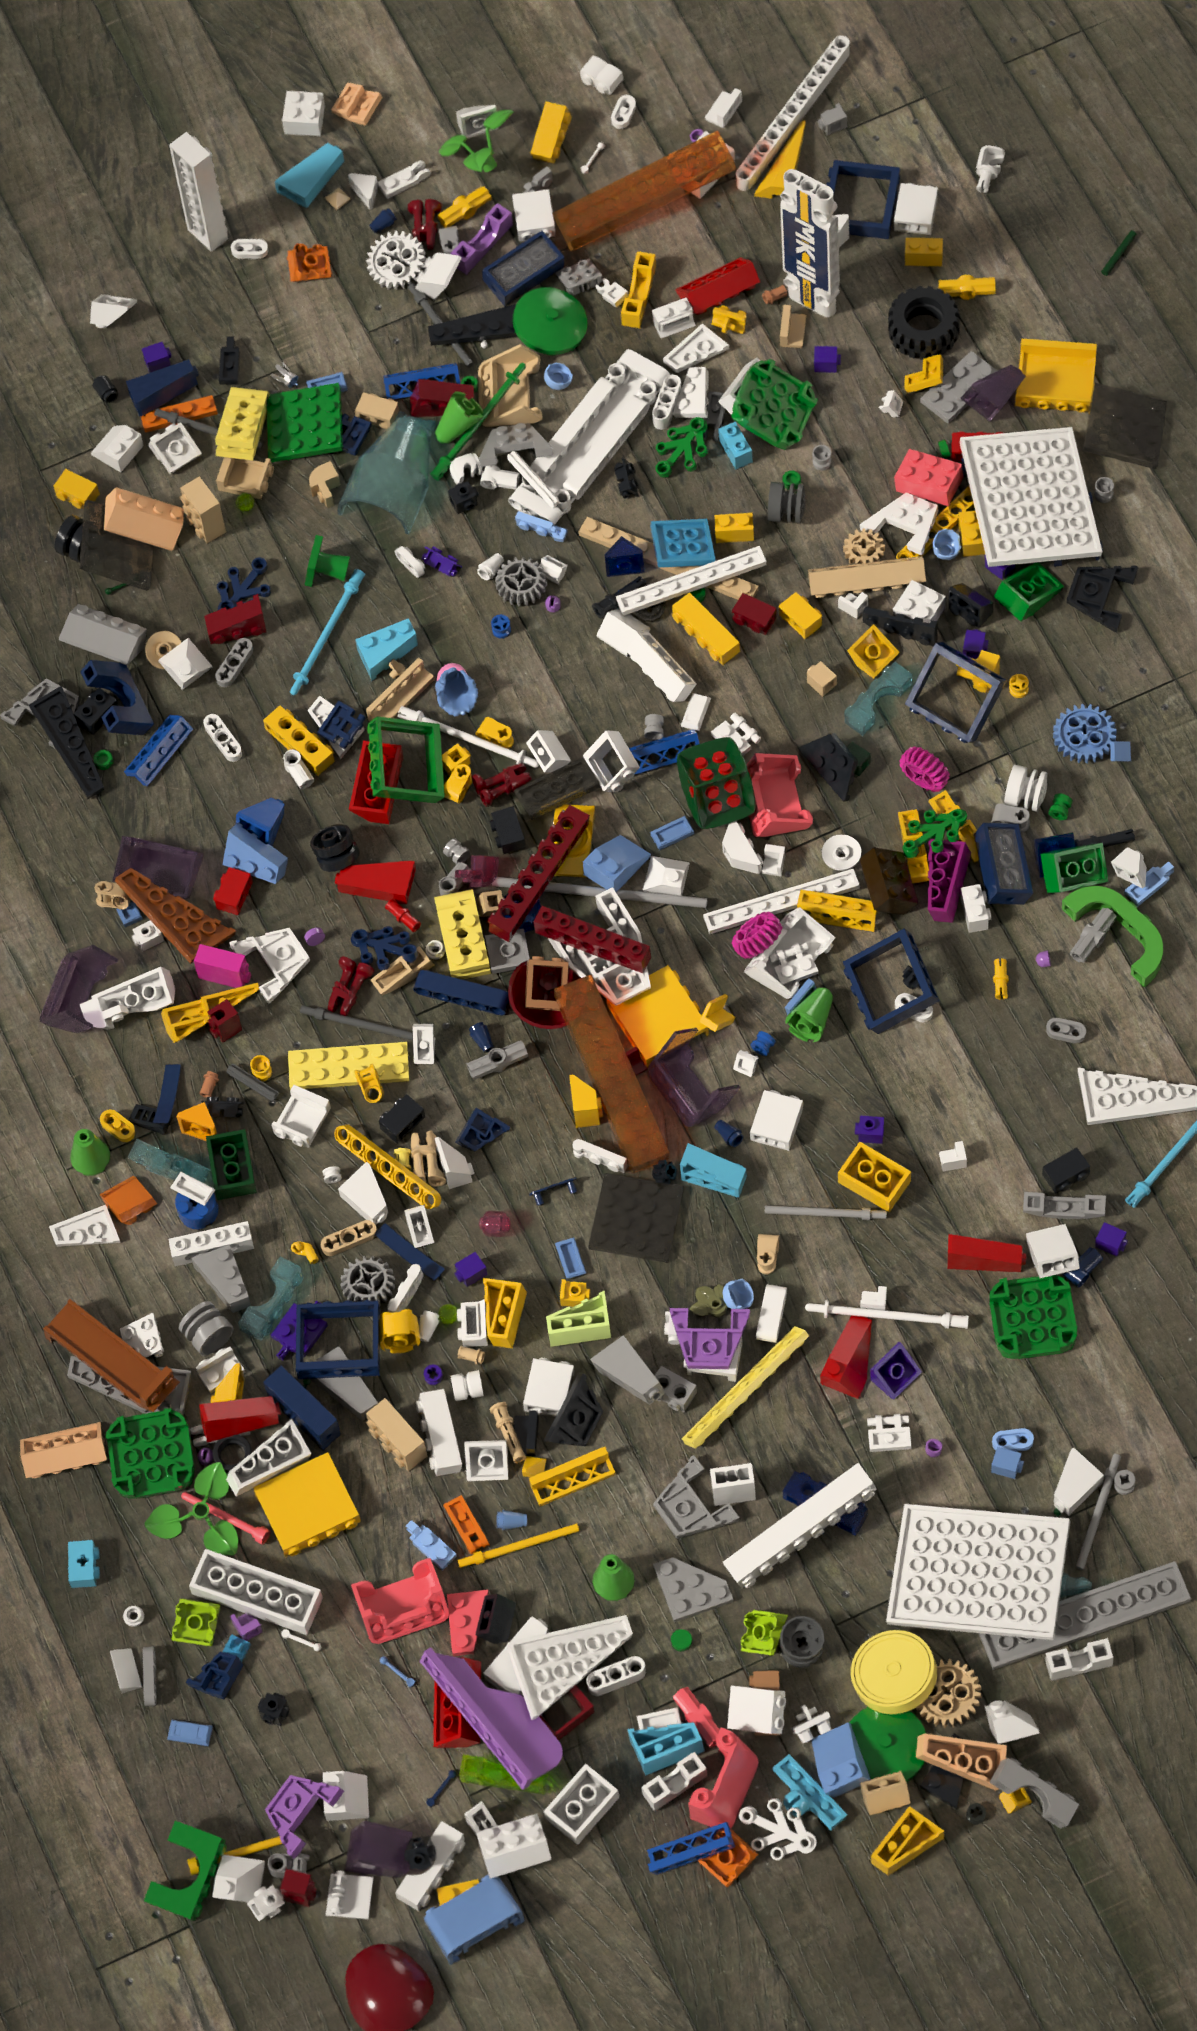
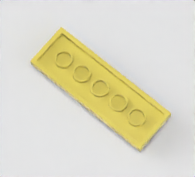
M407 1042L288 1051L290 1090L293 1085L303 1089L359 1085L354 1070L360 1071L370 1067V1064H374L380 1083L409 1081Z

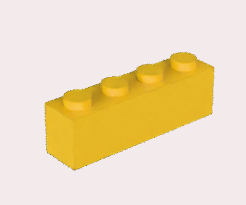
M690 592L672 605L673 619L678 624L681 623L690 636L693 635L697 639L701 648H706L714 661L718 660L724 665L740 652V642Z

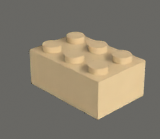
M200 476L180 487L182 494L180 499L184 504L182 507L186 513L185 519L190 526L193 525L196 528L197 536L200 539L203 538L208 544L226 533L220 503Z
M386 1398L366 1413L368 1419L366 1423L369 1426L368 1431L375 1439L379 1438L383 1442L381 1444L388 1454L391 1452L395 1456L394 1460L400 1468L405 1467L409 1472L428 1457L424 1441Z

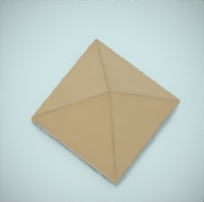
M339 187L325 197L336 210L351 200Z

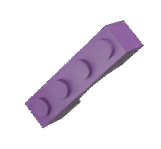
M497 203L486 214L484 223L477 235L468 242L461 241L451 252V255L461 257L457 266L458 270L467 275L511 228L513 225L512 212Z

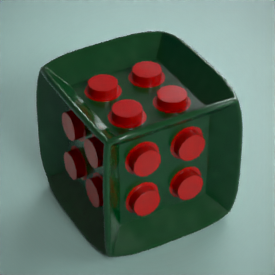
M731 737L710 740L687 748L677 754V767L687 805L700 828L711 829L746 818L755 812L756 801L752 780L745 759L736 742Z

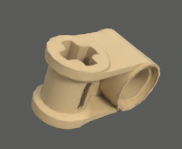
M101 881L95 885L94 888L97 893L96 903L98 906L121 910L129 906L131 899L117 883Z
M758 1234L757 1262L758 1270L762 1274H771L776 1269L779 1235Z

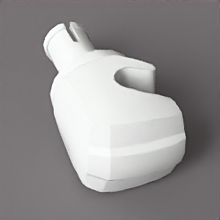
M984 146L981 148L976 166V173L980 176L976 188L979 192H982L983 188V193L988 192L990 180L997 178L998 173H1000V165L996 164H1000L1004 160L1005 150L995 146Z
M475 453L457 457L451 462L450 473L456 484L464 481L465 468L471 470V477H474L475 473L478 476L482 475L484 467H480V457Z

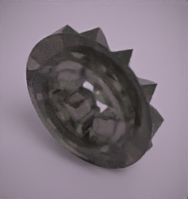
M661 602L652 605L651 613L648 612L647 608L638 610L635 613L644 622L646 620L653 622L655 619H660L661 615L664 614L665 604Z

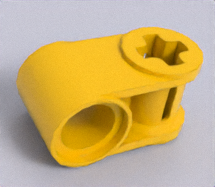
M485 717L475 733L477 737L510 749L514 744L511 729L490 717Z
M457 765L444 784L445 798L458 804L463 801L466 792L472 784L471 769L468 765Z
M370 1064V1067L360 1071L354 1070L357 1082L366 1101L369 1103L380 1102L383 1099L384 1091L374 1064ZM372 1088L377 1089L379 1092L376 1100L371 1099L369 1096V1091Z

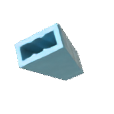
M329 143L325 144L275 181L277 193L307 208L343 164V151L338 146H333Z

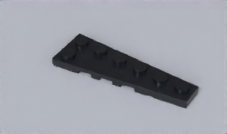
M516 304L428 326L430 346L518 337L513 326V313Z
M62 686L29 704L32 713L87 799L103 791L104 786Z

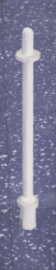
M401 706L399 709V718L440 724V731L514 759L516 764L524 763L534 768L539 767L537 760L526 756L525 750L517 753L427 718L420 710L414 711L405 706Z
M825 1300V1305L812 1303L805 1305V1309L809 1312L824 1313V1318H827L828 1313L937 1323L942 1324L947 1329L949 1327L968 1329L969 1316L951 1315L950 1312L940 1316L829 1305V1300Z

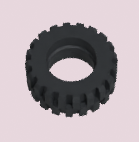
M917 286V289L910 288L906 290V293H900L898 299H894L889 308L888 331L890 340L893 341L896 349L900 348L902 354H909V357L914 359L915 357L925 359L926 357L945 354L946 349L950 350L954 343L957 342L960 331V312L956 301L952 300V296L948 293L944 294V290L939 288L936 290L932 286L927 288ZM918 315H930L937 318L941 323L931 330L922 331L912 328L907 322Z

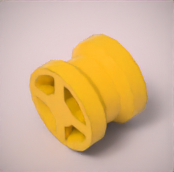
M1023 674L1013 675L1009 681V692L1015 698H1023L1028 694L1029 680Z

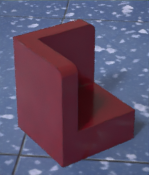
M637 1047L616 1058L617 1066L627 1081L647 1070Z

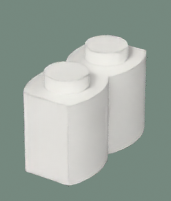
M592 56L580 70L582 81L586 85L595 86L603 94L611 95L623 81L621 70L607 64L596 56Z

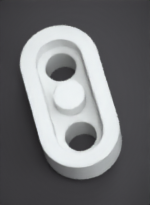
M624 95L618 99L611 115V122L615 128L623 129L629 125L636 109L634 97Z
M237 239L231 244V252L238 259H261L268 254V246L261 239Z
M400 546L395 550V555L399 561L416 578L425 573L423 562L420 559L416 560L408 547Z
M907 993L898 995L895 999V1009L905 1005L902 1001L910 1002L917 997ZM930 1006L926 1008L925 1012H919L909 1018L922 1023L927 1022L933 1016V1008Z

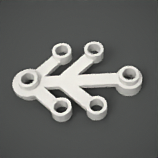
M773 1798L768 1802V1809L774 1813L778 1824L759 1816L757 1810L752 1806H746L741 1809L739 1813L741 1822L744 1824L754 1823L774 1832V1834L763 1838H755L751 1843L755 1851H761L765 1846L785 1838L793 1841V1843L784 1847L777 1846L771 1850V1857L774 1860H780L784 1855L797 1850L802 1853H810L815 1849L816 1838L812 1833L805 1830L800 1817L801 1811L797 1807H793L787 1812V1817L794 1822L797 1833L789 1829L781 1809L782 1803L777 1798ZM773 1801L777 1802V1809L772 1808L771 1803ZM792 1810L797 1812L796 1818L791 1816ZM745 1812L750 1813V1819L744 1817ZM803 1839L808 1840V1846L802 1844ZM757 1840L762 1843L761 1848L756 1847L755 1842ZM776 1849L781 1851L780 1857L775 1855Z

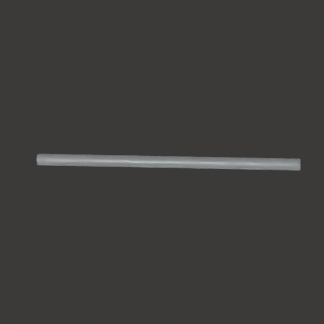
M493 876L492 886L510 888L511 884H516L518 879ZM550 882L544 891L595 897L606 891V889ZM621 889L616 892L622 900L707 908L708 901L707 898Z

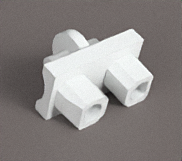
M803 1705L801 1706L802 1713L796 1715L798 1721L806 1719V1721L791 1728L793 1734H797L802 1743H806L814 1738L809 1729L810 1727L816 1725L821 1735L832 1730L828 1720L830 1715L828 1712H823L812 1718L811 1715L817 1713L816 1708L813 1707L808 1710Z

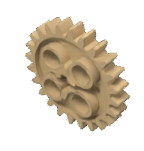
M941 1659L940 1666H937V1679L934 1689L938 1690L936 1695L929 1696L922 1704L916 1707L917 1710H921V1717L927 1715L926 1720L928 1723L934 1719L935 1726L942 1722L944 1728H946L949 1722L952 1727H955V1721L963 1725L962 1718L964 1717L970 1720L969 1712L976 1714L973 1706H980L979 1701L976 1699L982 1698L981 1693L977 1692L982 1690L981 1685L977 1684L979 1682L978 1677H973L974 1671H968L967 1664L961 1668L960 1661L953 1665L951 1659H949L948 1663L944 1665ZM945 1677H954L951 1682H944ZM966 1691L967 1695L965 1697H957L959 1692ZM944 1692H951V1695L948 1696L947 1694H944ZM943 1705H951L948 1711H941Z

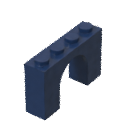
M90 660L80 671L87 687L107 689L113 692L124 705H112L102 716L109 733L144 736L154 725L127 665L119 662Z

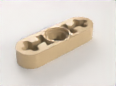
M364 1220L324 1237L321 1241L322 1252L327 1256H334L374 1239L377 1232L375 1223L370 1220ZM368 1227L371 1233L367 1234L364 1228ZM357 1230L359 1231V1234H360V1236H361L360 1238H358V1235H357V1232H356ZM346 1234H353L355 1236L352 1242H345L343 1238ZM338 1238H340V1242L342 1244L341 1246H339V1242L337 1241ZM331 1242L333 1249L327 1247V1243Z

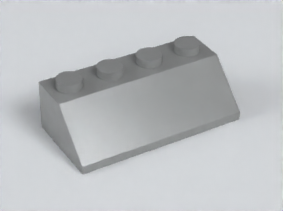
M78 604L69 613L59 640L128 665L144 649L147 629L138 624L124 621L121 618L110 616L102 611L88 608L86 605Z

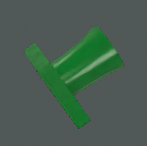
M316 535L307 567L305 586L312 587L316 572L344 582L350 556L321 552L323 536Z

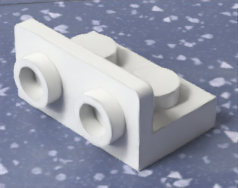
M228 1347L220 1349L212 1358L201 1361L196 1370L198 1376L210 1394H212L233 1366L240 1362L234 1355L233 1349ZM241 1365V1368H242V1371H243V1374H244V1373H245V1369H244L243 1366Z

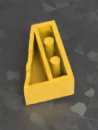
M909 1806L871 1855V1864L889 1876L943 1840L944 1831Z

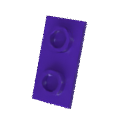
M425 546V549L429 550L427 554L424 553L422 556L425 564L436 569L438 564L441 563L438 570L449 577H454L457 574V566L462 568L461 565L457 564L458 559L450 555L446 558L441 555L443 551L434 546L432 549Z

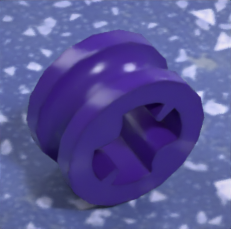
M433 1364L428 1365L424 1370L425 1381L430 1385L439 1384L443 1378L441 1368ZM432 1371H436L437 1377L434 1376V1379H431L429 1373L432 1374Z

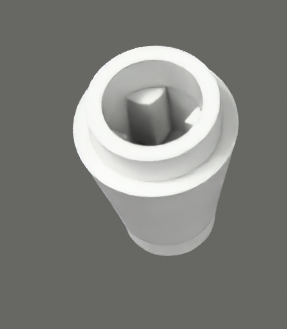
M496 553L481 563L477 569L478 575L484 580L493 579L504 562L503 557Z
M424 1311L423 1315H420V1341L429 1342L440 1322L438 1314Z

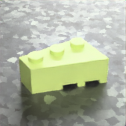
M605 1291L600 1292L598 1296L592 1299L582 1300L581 1304L572 1308L569 1306L546 1317L551 1347L611 1338Z

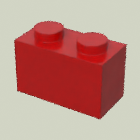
M228 867L227 872L223 873L221 877V886L219 890L215 891L213 901H215L217 909L239 915L253 881L251 873Z

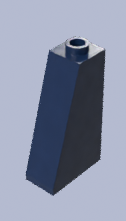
M188 359L128 380L126 385L139 417L196 386L198 384L196 377L199 374L196 366H192Z

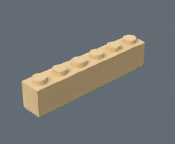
M922 556L808 570L810 593L815 595L816 598L826 597L828 593L844 595L845 591L861 593L864 592V589L872 588V591L883 590V587L891 586L893 589L901 588L903 584H909L911 580L920 584L926 582L924 559Z

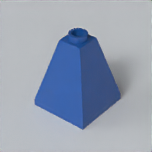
M271 797L238 811L236 823L239 822L243 825L242 828L250 834H256L258 836L257 839L273 847L284 816L285 804L280 799L275 800Z

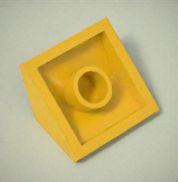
M874 624L847 650L856 666L872 678H875L900 653Z

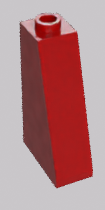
M415 861L351 865L336 874L335 884L340 893L385 901L394 899L397 903L407 904L416 873Z
M949 1234L947 1269L1021 1272V1265H1026V1253H1022V1245Z
M272 1396L199 1405L202 1428L207 1443L278 1424V1415H281L279 1404L274 1403Z

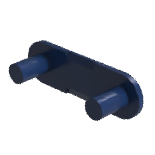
M570 1178L529 1193V1196L534 1195L537 1206L544 1204L540 1193L567 1183L570 1194L576 1193L574 1180L577 1178Z

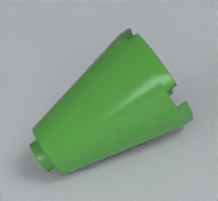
M457 391L452 394L435 431L436 439L442 444H450L484 416L482 415L484 412L481 406L473 398L470 400L465 398V393Z
M817 988L788 1014L785 1023L789 1024V1031L794 1036L806 1042L809 1039L814 1040L813 1042L820 1040L833 1001V995L827 988Z
M81 1129L74 1136L70 1155L71 1164L76 1171L83 1173V1175H97L103 1172L110 1162L109 1148L93 1132L88 1129Z
M607 1555L601 1560L594 1572L593 1586L596 1593L604 1599L618 1601L624 1599L633 1589L634 1574L631 1568L618 1556Z

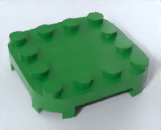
M772 359L761 360L752 365L747 371L733 404L732 418L743 428L773 446L787 450L803 437L802 432L813 407L817 405L818 398H815L811 388L812 384L808 380L803 383L774 365L776 361Z
M1058 1275L1007 1280L1006 1277L1000 1279L993 1286L989 1298L995 1343L1004 1358L1023 1359L1054 1355L1074 1348L1077 1340V1325L1069 1282H1066Z
M164 1408L163 1411L129 1417L121 1416L116 1418V1421L106 1431L112 1473L111 1480L113 1486L123 1497L138 1499L183 1490L193 1483L195 1465L190 1429L187 1420L179 1412L172 1410V1408Z

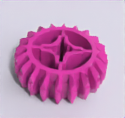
M914 746L906 750L901 756L899 765L902 768V772L921 788L927 791L939 792L948 783L950 773L947 771V767L944 766V763L939 758L929 753L928 750Z
M762 912L755 917H751L743 926H740V929L736 931V935L733 936L732 944L736 953L744 959H750L753 956L757 957L758 954L763 953L774 944L773 942L781 934L782 926L779 922L780 920L770 912Z

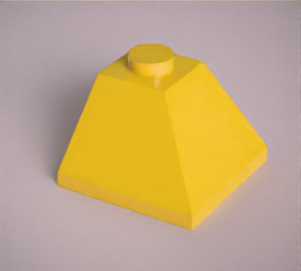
M236 1363L216 1387L215 1396H211L210 1403L242 1399L245 1378L240 1363Z

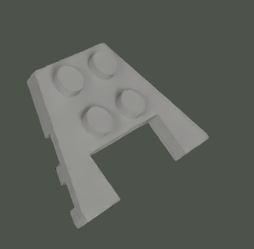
M518 423L514 426H500L491 430L480 455L479 463L480 467L496 465L495 454L535 448L536 458L553 455V451L549 443L530 423Z
M46 678L28 692V695L21 701L14 703L13 707L7 712L4 711L0 718L16 727L26 711L33 714L29 704L57 689L60 685ZM63 688L74 714L80 698L78 695ZM49 741V746L55 749L52 742Z
M694 1455L690 1457L684 1468H681L677 1473L676 1478L671 1484H668L653 1503L654 1508L676 1538L721 1527L740 1520L729 1503L710 1514L690 1487L688 1482L705 1472Z

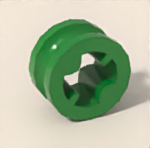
M473 376L464 377L461 384L468 385V383H472L475 394L478 391L477 379Z

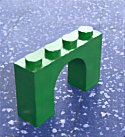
M175 1820L167 1841L195 1853L200 1864L199 1875L191 1886L181 1890L171 1889L151 1881L144 1902L195 1921V1918H198L202 1912L203 1905L201 1903L203 1898L207 1897L210 1892V1880L212 1877H215L219 1865H217L219 1857L224 1855L227 1845L225 1844L226 1840Z

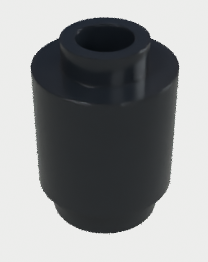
M101 375L94 379L92 387L102 401L111 403L117 399L118 390L108 376Z

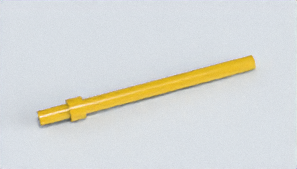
M576 1523L489 1551H478L473 1553L472 1556L459 1559L458 1564L460 1568L475 1563L479 1565L484 1563L485 1560L579 1532V1528Z

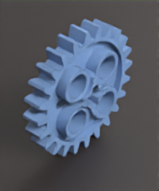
M1081 704V709L1074 705L1073 711L1067 708L1066 714L1060 713V719H1056V725L1053 727L1054 745L1058 746V752L1064 751L1063 757L1070 755V761L1077 758L1078 763L1082 759L1085 760L1086 764H1088L1089 759L1096 762L1097 756L1103 759V753L1109 754L1110 742L1116 741L1115 735L1117 730L1115 729V722H1111V715L1106 716L1105 710L1100 713L1098 706L1093 710L1091 704L1088 708ZM1076 724V725H1078V726H1077V727H1072V726H1070V725ZM1097 740V741H1099V742H1098V743H1093V742H1091V741Z

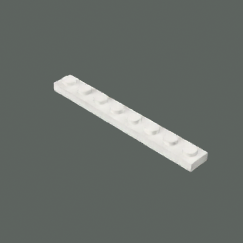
M760 546L616 596V601L624 616L767 565L766 559Z
M850 869L703 914V918L709 934L743 925L751 917H755L762 912H770L775 915L797 908L801 889L841 895L860 889V885L854 869Z

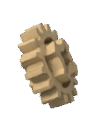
M862 528L860 533L856 529L855 535L849 533L848 539L844 540L843 552H845V559L849 558V564L854 562L855 564L876 562L884 557L885 545L883 544V538H879V533L873 535L872 529L866 532L865 528Z

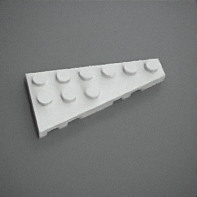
M1078 1068L1077 1070L1087 1125L1197 1110V1086L1170 1084L1166 1083L1167 1081L1159 1080L1157 1082L1148 1080V1078L1130 1075L1105 1074L1103 1071L1097 1070L1096 1072L1086 1071L1084 1068Z

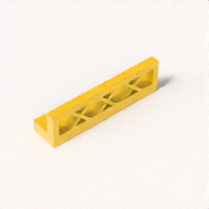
M800 890L797 908L800 907L805 911L811 912L812 914L809 915L818 923L871 932L875 931L877 911L874 910L872 901ZM822 914H829L831 917H824ZM841 917H848L850 920H843ZM861 920L871 921V924L863 923Z
M604 1446L529 1478V1482L535 1498L541 1507L616 1475V1472ZM606 1462L609 1469L608 1472L603 1474L595 1472L598 1465ZM581 1472L590 1474L588 1480L584 1482L576 1480ZM562 1480L571 1482L569 1488L565 1490L559 1489L557 1486ZM543 1488L552 1490L550 1496L541 1499L538 1490Z

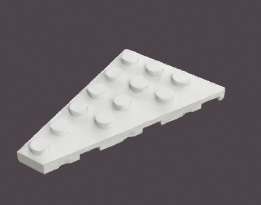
M627 1615L508 1642L507 1649L531 1720L538 1718L632 1637L633 1633Z

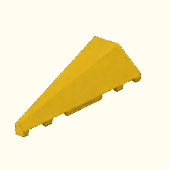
M801 121L755 191V197L772 199L773 195H781L784 191V173L790 169L797 170L806 121Z
M258 983L203 996L197 1001L162 1009L161 1016L167 1034L174 1043H177L208 1023L207 1011L228 999L232 1006H235L259 990Z

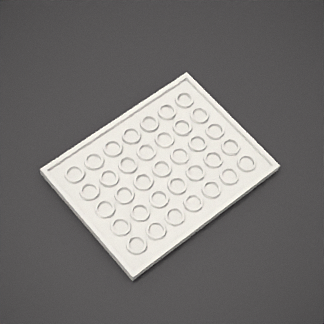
M1072 427L960 437V446L988 567L1102 555V548Z
M904 1504L886 1619L887 1624L1054 1640L1070 1519Z

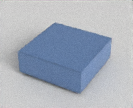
M1110 742L1111 761H1131L1130 742Z
M133 901L129 903L126 909H116L124 927L143 920Z

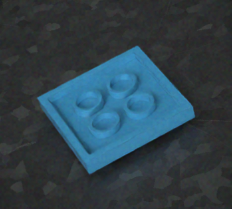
M707 519L651 521L650 528L658 568L704 566L715 562Z

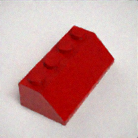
M739 257L675 290L680 299L687 297L693 313L700 315L705 313L707 308L711 306L721 305L723 300L727 298L737 297L739 292L743 290L747 291L755 288V284L759 283L760 280L753 262Z
M363 741L349 811L369 822L389 824L394 799L373 796V789L371 788L372 773L369 767L371 757L368 750L370 741ZM382 743L385 787L397 788L403 761L402 746Z
M463 1656L459 1657L467 1662L481 1680V1662ZM434 1680L433 1747L467 1748L480 1743V1736Z

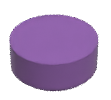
M312 928L306 932L304 938L309 946H315L325 939V934L321 928Z

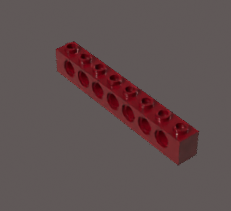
M570 804L566 810L560 812L558 822L550 827L546 840H541L538 846L539 850L536 854L533 853L531 855L527 868H523L520 871L516 884H511L508 890L509 894L506 898L501 899L497 912H493L488 919L490 933L507 942L511 941L588 827L590 815ZM509 915L511 918H505L504 916Z

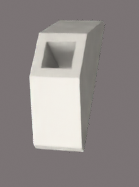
M737 821L729 823L722 847L723 853L730 865L752 873H762L761 865L763 860L759 853L755 854L751 839L745 837V830L742 824L737 823Z

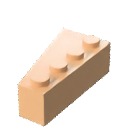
M922 1734L918 1736L916 1758L996 1791L999 1788L989 1782L1000 1762L1006 1759L1007 1746Z

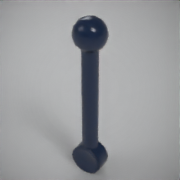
M455 1770L449 1771V1776L433 1797L427 1799L426 1804L428 1807L435 1805L436 1798L449 1781L456 1777L457 1773Z

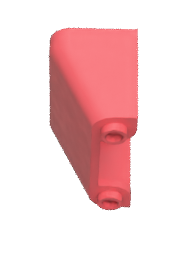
M755 753L746 764L752 780L756 801V810L749 816L753 835L755 837H769L808 829L813 823V816L809 810L801 811L795 785V779L801 772V765L797 755Z
M431 1558L419 1561L413 1566V1577L381 1588L374 1589L373 1584L369 1581H360L351 1585L368 1637L372 1643H384L442 1623L448 1618L449 1610Z
M721 1727L716 1738V1744L719 1748L718 1752L723 1754L725 1758L724 1765L713 1791L706 1788H699L694 1791L689 1802V1812L691 1820L709 1827L727 1822L731 1829L735 1824L759 1762L756 1754L735 1733Z

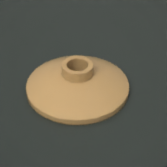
M169 631L154 633L148 639L145 646L148 661L154 667L164 669L158 660L178 646L181 641L174 633ZM161 647H164L166 650L164 654L160 653Z

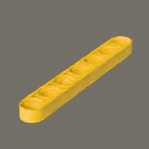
M970 485L936 516L930 532L937 534L940 530L952 529L958 523V514L951 512L953 508H960L962 512L971 511L974 508L973 501L967 502L964 500L966 496H972ZM941 520H947L949 522V524L944 527L940 526L938 523ZM928 539L923 555L908 550L906 545L897 554L896 559L904 556L923 557L932 548L933 539Z
M345 1124L335 1129V1138L341 1145L365 1163L368 1162L374 1170L420 1205H424L426 1209H433L441 1204V1196L438 1191L352 1126ZM343 1129L347 1131L346 1139L342 1136ZM357 1139L362 1144L361 1150H359L356 1146ZM371 1151H374L376 1154L375 1161L371 1159ZM386 1161L390 1164L389 1172L385 1169ZM400 1172L405 1176L404 1183L399 1179ZM415 1183L419 1186L418 1194L414 1191ZM429 1194L434 1198L433 1205L428 1201Z

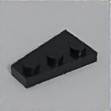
M955 1733L951 1736L952 1738L963 1739ZM933 1765L920 1784V1788L957 1810L964 1777Z

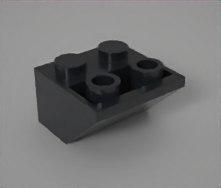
M964 583L951 586L949 588L950 611L954 615L964 618L968 624L980 628L993 613L994 603Z

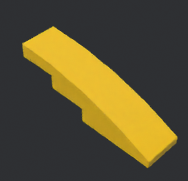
M946 790L928 801L936 814H948L955 809H960L958 805H955ZM967 819L966 823L959 828L958 841L966 842L971 851L970 858L975 863L979 860L974 833L977 829L971 820Z
M917 809L898 812L903 845L908 840L915 841L923 835L922 832L911 833L908 827V823L912 820H917L920 823ZM924 844L918 847L919 854L916 857H906L912 883L929 881V867Z

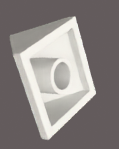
M619 608L607 612L597 637L627 657L629 654L626 649L636 634L649 632L651 628L630 614L623 616Z
M506 1440L465 1442L467 1481L508 1480V1447Z

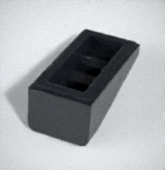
M136 1104L128 1121L139 1127L165 1135L173 1117L171 1114L168 1123L150 1122L151 1118L155 1116L157 1109ZM138 1111H141L140 1118L135 1119ZM145 1114H149L146 1121H143Z

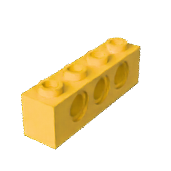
M278 706L263 719L265 729L288 750H297L304 764L315 775L319 776L335 762L332 748L320 742L321 740L314 732L310 733L307 730V726L302 721L298 722L289 709L285 710L282 706Z

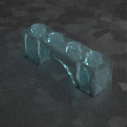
M897 662L887 666L882 675L872 681L870 688L866 692H862L853 705L847 707L844 712L845 723L863 736L875 724L873 704L883 696L895 695L901 697L913 684V674Z
M279 1257L270 1271L271 1280L276 1285V1291L272 1299L261 1306H248L238 1322L241 1331L262 1341L264 1336L269 1335L272 1323L275 1319H279L283 1311L282 1307L291 1300L294 1288L299 1286L303 1280L301 1267L282 1257Z

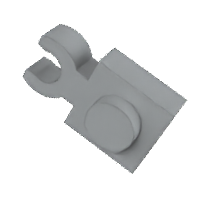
M546 166L533 176V181L524 185L526 189L524 193L536 190L541 191L543 188H547L553 181L552 170Z

